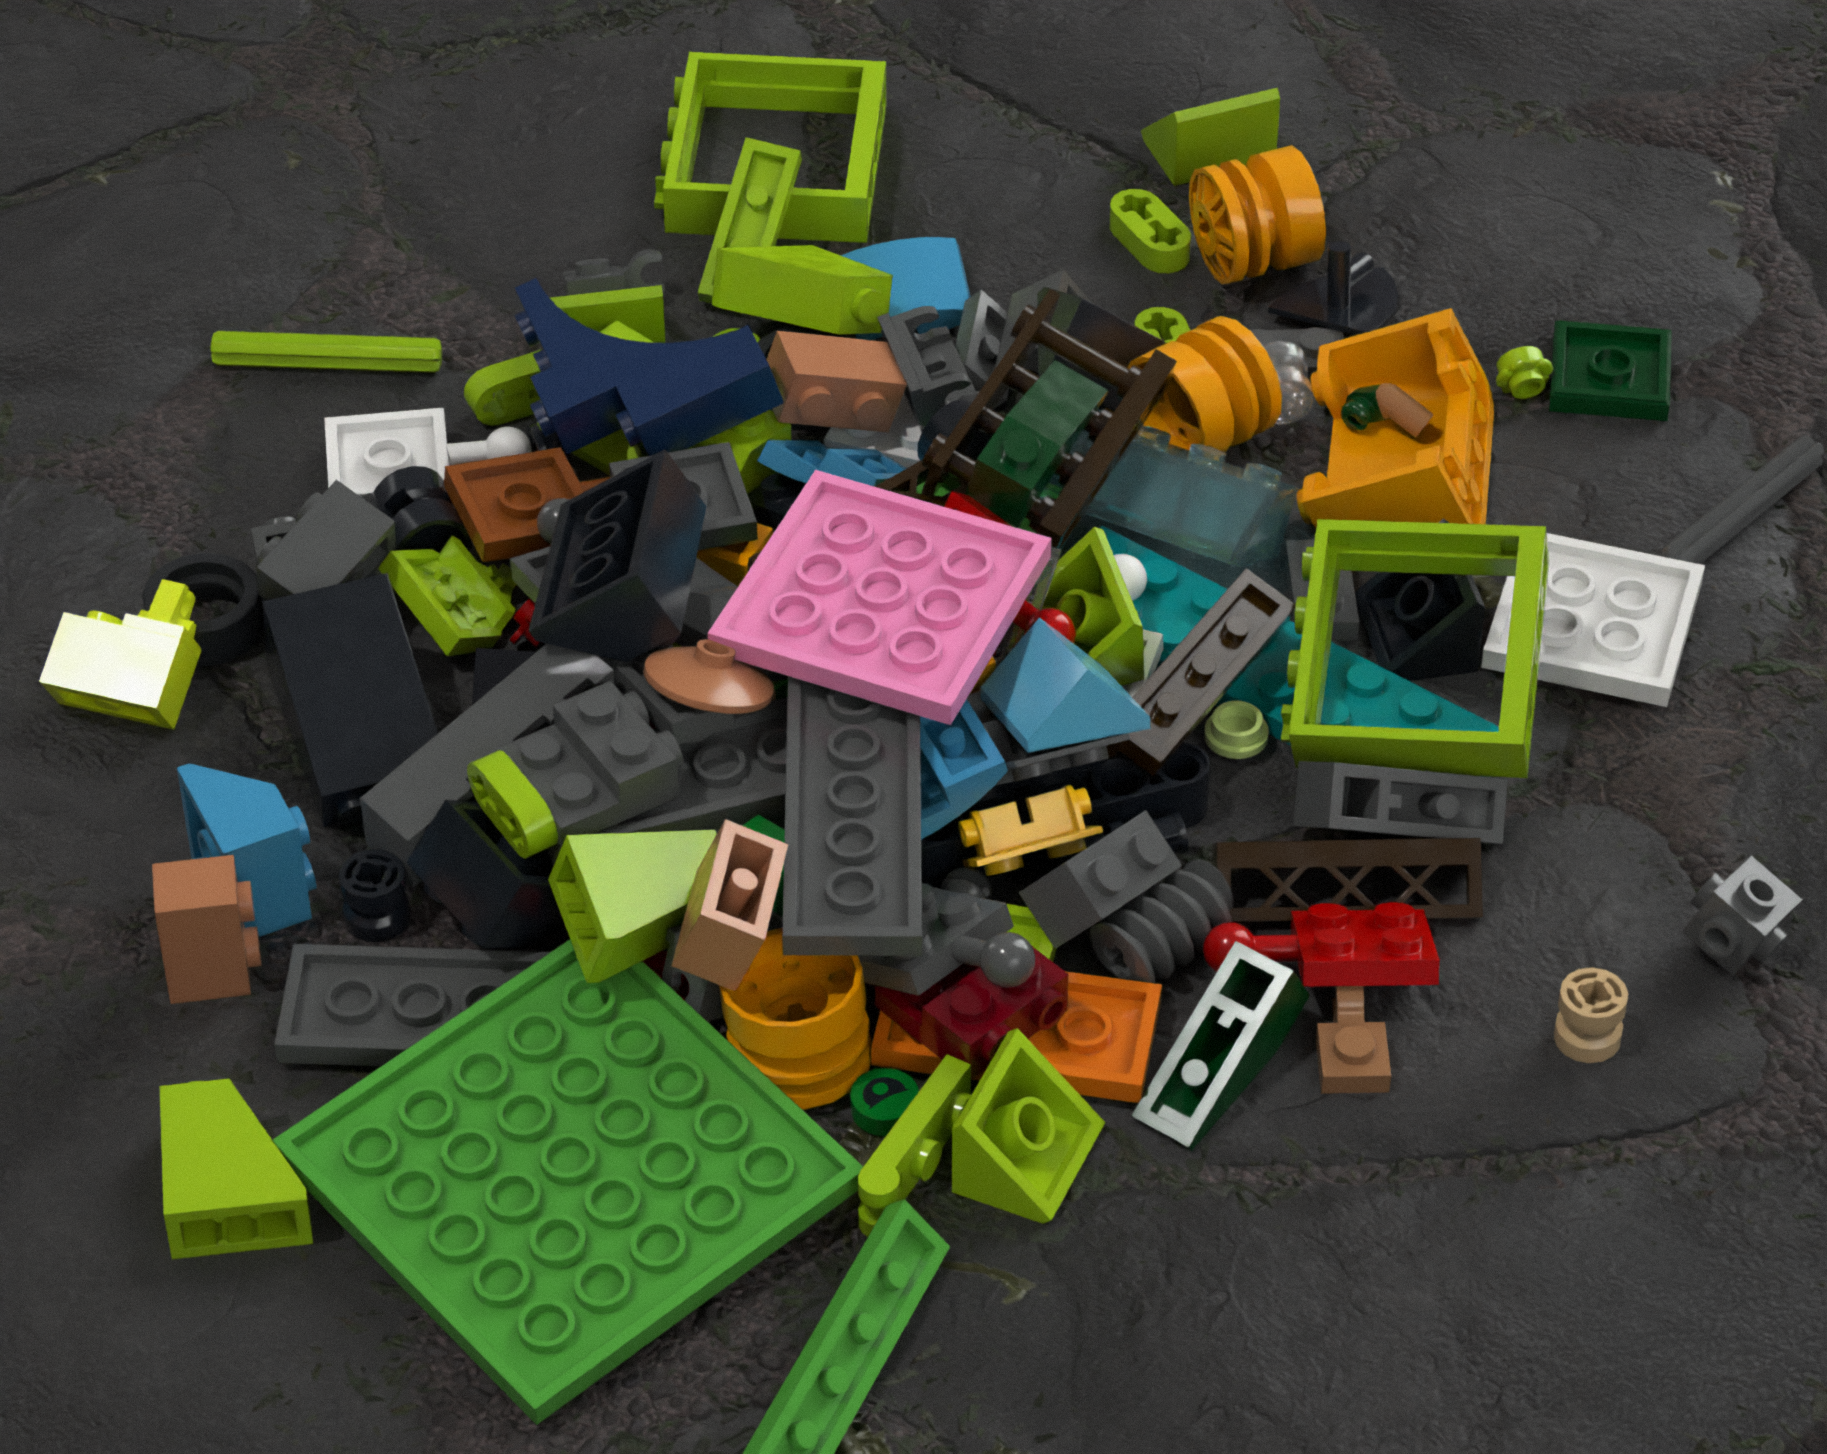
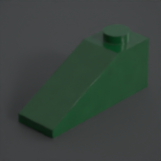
M1055 360L1007 414L976 460L965 495H969L998 517L1018 528L1105 399L1108 390Z
M1235 941L1131 1115L1134 1120L1192 1151L1275 1055L1308 1000L1310 994L1294 971Z

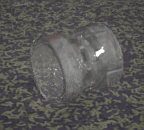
M1283 341L1268 343L1263 347L1267 351L1277 372L1282 392L1281 415L1275 424L1294 423L1310 412L1314 403L1311 382L1308 379L1306 355L1300 347L1293 343Z

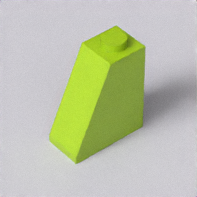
M814 245L717 248L712 305L726 310L838 335L881 333L877 317L889 313L893 275Z
M715 829L566 835L548 881L586 983H600L669 947V942L665 940L667 930L670 927L683 924L696 871L717 835Z
M231 1080L192 1081L159 1086L163 1214L171 1258L181 1259L313 1244L306 1188Z

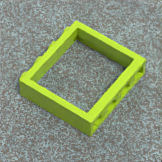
M689 52L685 76L675 77V107H670L668 112L667 134L668 140L672 141H663L661 148V174L665 176H656L655 178L656 195L654 208L664 210L665 233L715 235L731 184L691 182L705 107L856 114L845 190L793 188L778 239L867 243L887 106L886 61Z
M1317 519L1314 547H1307L1306 552L1302 553L1303 581H1309L1307 597L1298 596L1295 605L1296 634H1302L1300 650H1290L1288 657V687L1295 688L1293 705L1283 704L1281 710L1283 721L1281 742L1291 743L1295 768H1298L1299 761L1336 762L1471 776L1528 778L1550 562L1546 526ZM1340 570L1515 576L1498 732L1320 725Z

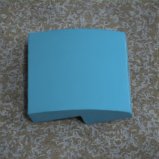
M917 237L871 245L840 255L893 275L889 306L890 317L921 306L935 307L939 318L931 323L919 325L916 328L919 334L933 328L947 326L950 329L960 325L965 300L971 296L960 248L955 238ZM882 333L855 334L857 339L875 340L882 337Z
M768 440L758 459V462L772 470L807 483L814 471L818 470L875 487L907 469L876 449H830L819 441Z
M967 699L951 725L920 716L921 840L941 829L978 802L1008 771L1005 760Z

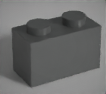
M336 479L323 495L314 493L305 501L297 514L296 524L283 538L276 536L264 546L256 560L258 594L266 600H271L371 577L388 553L396 549L395 521Z
M1145 810L1020 891L1019 894L1056 949L1101 921L1182 865Z

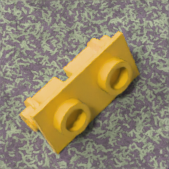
M1066 785L1057 790L1025 798L1031 822L1021 824L1016 801L980 811L969 812L967 820L958 822V829L963 845L965 847L975 845L977 856L963 859V865L970 867L984 865L986 876L1025 866L1022 855L1046 848L1048 858L1051 859L1087 849L1084 837L1103 833L1102 826H1085L1082 815L1089 814L1092 811L1086 789L1074 790L1071 785Z

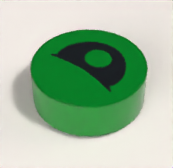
M878 1068L862 1074L852 1085L850 1093L851 1115L858 1127L870 1134L887 1136L918 1094L919 1089L916 1082L908 1074L892 1068Z

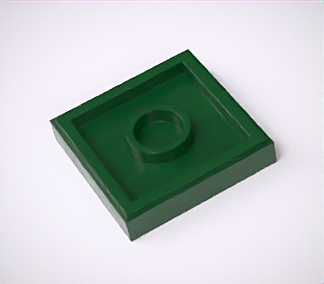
M1555 320L1549 411L1668 421L1672 330Z

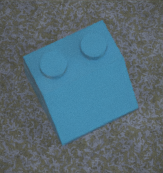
M190 763L177 767L191 859L234 855L238 882L251 881L255 921L244 922L245 928L257 926L259 937L312 919L308 891L316 889V879L310 861L302 851V846L310 843V834L298 806L288 808L275 784Z

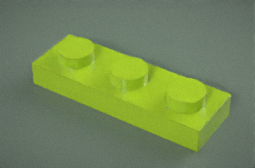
M745 138L697 292L699 301L712 304L717 248L776 246L802 162L801 150Z

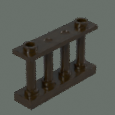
M1052 289L1048 291L1037 309L1029 304L1024 308L1010 334L1011 337L1015 338V341L949 437L939 433L931 443L921 463L923 467L929 469L922 494L933 499L949 474L965 484H969L976 461L963 453L978 431L992 438L1005 419V416L993 409L1008 387L1024 396L1040 378L1023 367L1037 345L1118 390L1116 397L1122 401L1115 412L1106 407L1102 412L1097 410L1084 431L1089 433L1087 440L1093 442L1087 454L1083 455L1078 451H1075L1073 455L1068 453L1055 472L1060 477L1058 483L1064 486L1057 499L1046 495L1044 499L1039 497L1025 517L1030 521L1029 528L1036 531V534L1052 538L1051 558L1046 564L1048 567L1052 565L1164 395L1177 363L1175 359L1156 349L1143 369L1136 365L1129 369L1051 324L1061 294Z

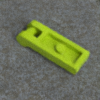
M947 1054L861 1169L858 1175V1195L861 1200L858 1208L859 1229L867 1237L870 1235L886 1206L906 1199L919 1179L927 1181L933 1175L940 1161L942 1148L951 1137L952 1128L971 1097V1064Z

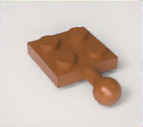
M559 447L445 466L444 487L482 562L509 559L550 547L551 545L543 540L537 528V518L541 508L553 499H572L610 479V477L579 482L564 452Z

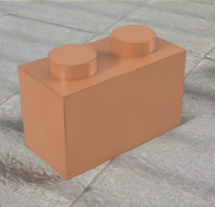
M777 331L767 357V362L784 401L783 404L773 408L778 422L889 433L907 384L887 342Z
M727 819L724 820L696 871L672 967L736 991L765 941L788 844Z
M234 855L152 864L154 911L170 1004L251 995L249 968L262 966L258 927L245 928L244 922L255 921L251 881L238 882Z

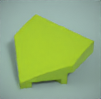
M454 536L450 537L440 553L433 549L390 551L378 568L382 574L387 573L391 586L446 656L476 652V648H492L500 638L503 628L515 613V607L510 602L512 590L517 584L512 579L511 568L503 563L499 569L495 565L484 566L477 562L461 540Z

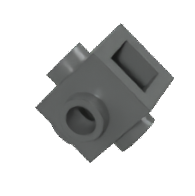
M1751 855L1726 880L1718 873H1715L1690 901L1699 911L1682 932L1695 942L1707 956L1719 963L1733 976L1752 957L1762 965L1777 950L1788 936L1780 927L1803 899Z

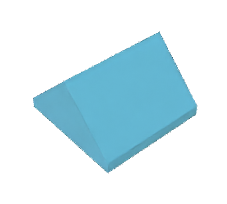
M1040 617L980 687L981 700L1028 753L1151 729L1150 716L1099 662Z

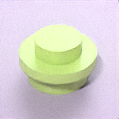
M1228 701L1219 705L1205 724L1204 737L1208 747L1216 754L1230 759H1245L1257 755L1265 748L1268 742L1269 730L1262 713L1256 706L1244 701Z

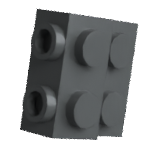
M611 681L554 704V725L496 748V751H504L548 805L557 827L558 843L561 847L566 835L595 834L679 797L678 768L683 764V757L677 740L668 730L656 734L649 726L648 712L640 696L634 691L622 695Z

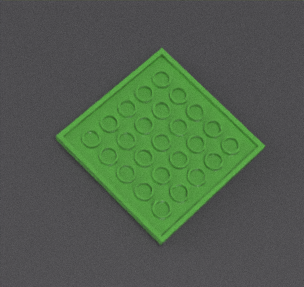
M571 940L550 952L273 1139V1142L301 1180L306 1190L536 1425L858 1191V1175L863 1168L854 1157L643 961L600 983H586Z

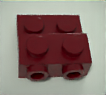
M1032 946L1035 953L1034 970L1024 983L1016 987L1006 988L997 986L986 978L980 967L962 964L919 996L878 986L875 988V1006L940 1059L943 1060L948 1054L971 1064L972 1080L987 1069L1008 1031L1018 1028L1029 1039L1040 1030H1048L1059 1022L1068 1007L1069 974Z

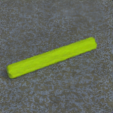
M217 331L213 333L210 346L212 362L217 366L435 373L441 368L443 356L441 341L437 338Z

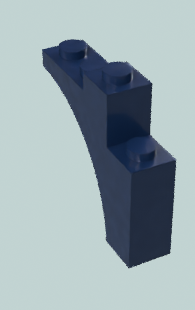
M537 278L515 287L525 309L514 315L529 347L540 343L543 350L533 354L541 372L530 378L540 400L530 404L544 436L547 437L557 433L566 454L621 429L630 447L642 443L648 456L655 455L664 449L668 453L685 450L784 403L771 368L749 325L715 337L674 343L631 341L605 335L569 317L548 297Z

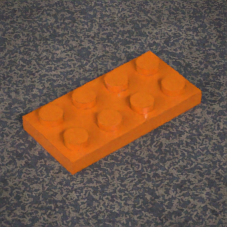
M1065 971L1069 974L1067 1011L1052 1028L1040 1030L1028 1040L1080 1095L1139 1103L1143 1096L1161 1005L1162 984ZM880 1010L871 1045V1066L932 1074L942 1059ZM986 1070L972 1080L980 1081Z

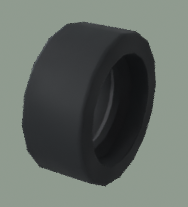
M205 552L179 557L162 565L148 579L142 594L145 611H149L162 579L186 584L189 587L188 590L193 592L196 597L195 600L217 598L226 599L237 604L230 612L215 619L194 621V624L197 625L194 640L202 649L196 666L206 667L227 663L247 653L259 641L264 628L262 596L258 594L257 575L245 562L225 554Z

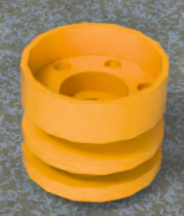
M1291 145L1250 155L1246 165L1234 159L1222 162L1219 167L1214 164L1194 170L1189 185L1191 222L1204 263L1214 278L1222 285L1241 281L1245 275L1248 278L1264 275L1269 264L1278 271L1320 260L1325 251L1326 242L1324 207L1313 171L1302 152Z
M1224 316L1210 319L1198 325L1195 329L1179 335L1176 341L1160 345L1135 358L1127 367L1130 369L1133 365H1136L1143 369L1156 349L1177 361L1164 395L1138 433L1151 452L1170 468L1183 472L1198 468L1225 453L1229 446L1243 443L1251 439L1253 435L1273 427L1281 415L1282 392L1274 365L1267 351L1255 335L1235 319Z
M782 927L767 931L764 943L736 991L720 985L719 991L723 1016L728 1028L727 1040L801 1109L806 1110L833 1103L850 1093L856 1079L870 1070L872 1039L869 1034V1018L865 1010L867 999L863 967L858 955H783Z

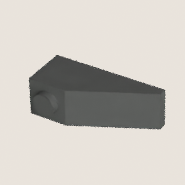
M1299 761L1293 826L1439 839L1481 838V842L1503 844L1508 779L1336 762Z

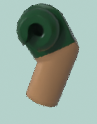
M1391 383L1357 388L1347 396L1346 403L1341 409V418L1351 429L1364 430L1368 423L1392 419L1415 438L1434 416L1433 413L1397 385Z

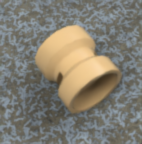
M1592 967L1578 969L1568 974L1562 981L1558 1002L1560 1011L1557 1013L1554 1040L1556 1046L1565 1056L1579 1062L1597 1063L1613 1057L1620 1049L1623 1031L1622 1020L1625 1017L1628 991L1625 983L1617 975L1604 969Z

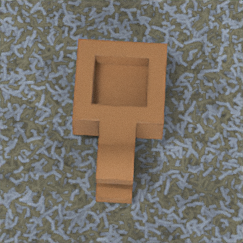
M1335 986L1336 998H1332L1333 1023H1317L1316 1050L1321 1094L1389 1092L1391 1068L1385 1022H1365L1363 986Z

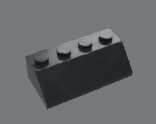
M666 449L561 504L529 627V633L535 641L627 662L647 651L649 654H652L658 650L666 649L678 639L682 631L707 506Z

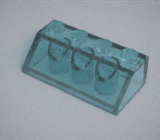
M1143 425L1085 513L1224 563L1242 567L1278 557L1298 487L1281 482L1282 473L1276 469L1256 463H1246V467L1243 469L1225 463L1226 453L1218 449L1200 444H1191L1190 450L1170 444L1171 435L1169 433ZM1083 430L1069 451V454L1073 455L1075 451L1083 455L1087 454L1093 445V442L1087 440L1088 432ZM1054 474L1039 497L1044 499L1046 495L1057 499L1064 486L1058 483L1060 477Z

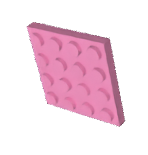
M815 470L709 630L708 639L734 648L736 651L734 660L951 725L1051 558L1052 538Z

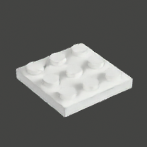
M1547 533L1550 562L1538 680L1667 707L1701 589L1705 565ZM1507 576L1483 649L1481 668L1505 673L1515 576Z

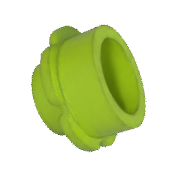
M1523 346L1512 349L1502 355L1497 361L1498 375L1496 377V384L1502 389L1503 393L1511 392L1515 398L1527 399L1534 397L1545 389L1546 383L1550 378L1549 374L1553 371L1552 363L1543 358L1541 350L1537 347Z

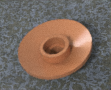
M709 639L700 640L696 646L671 647L653 652L647 657L643 670L647 682L662 695L683 705L709 712L744 714L759 711L771 703L774 693L773 683L764 672L753 665L734 660L736 653L734 648Z

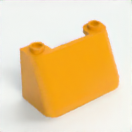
M1452 308L1319 346L1317 371L1311 374V387L1317 403L1320 406L1328 407L1333 417L1327 478L1321 472L1309 474L1304 478L1303 489H1299L1297 492L1298 509L1303 521L1307 525L1313 524L1315 528L1317 526V519L1438 523L1445 519L1449 523L1486 524L1494 402L1487 377ZM1391 383L1397 385L1433 413L1434 416L1416 438L1392 419L1368 423L1364 430H1355L1348 427L1341 418V409L1346 403L1347 396L1360 387Z

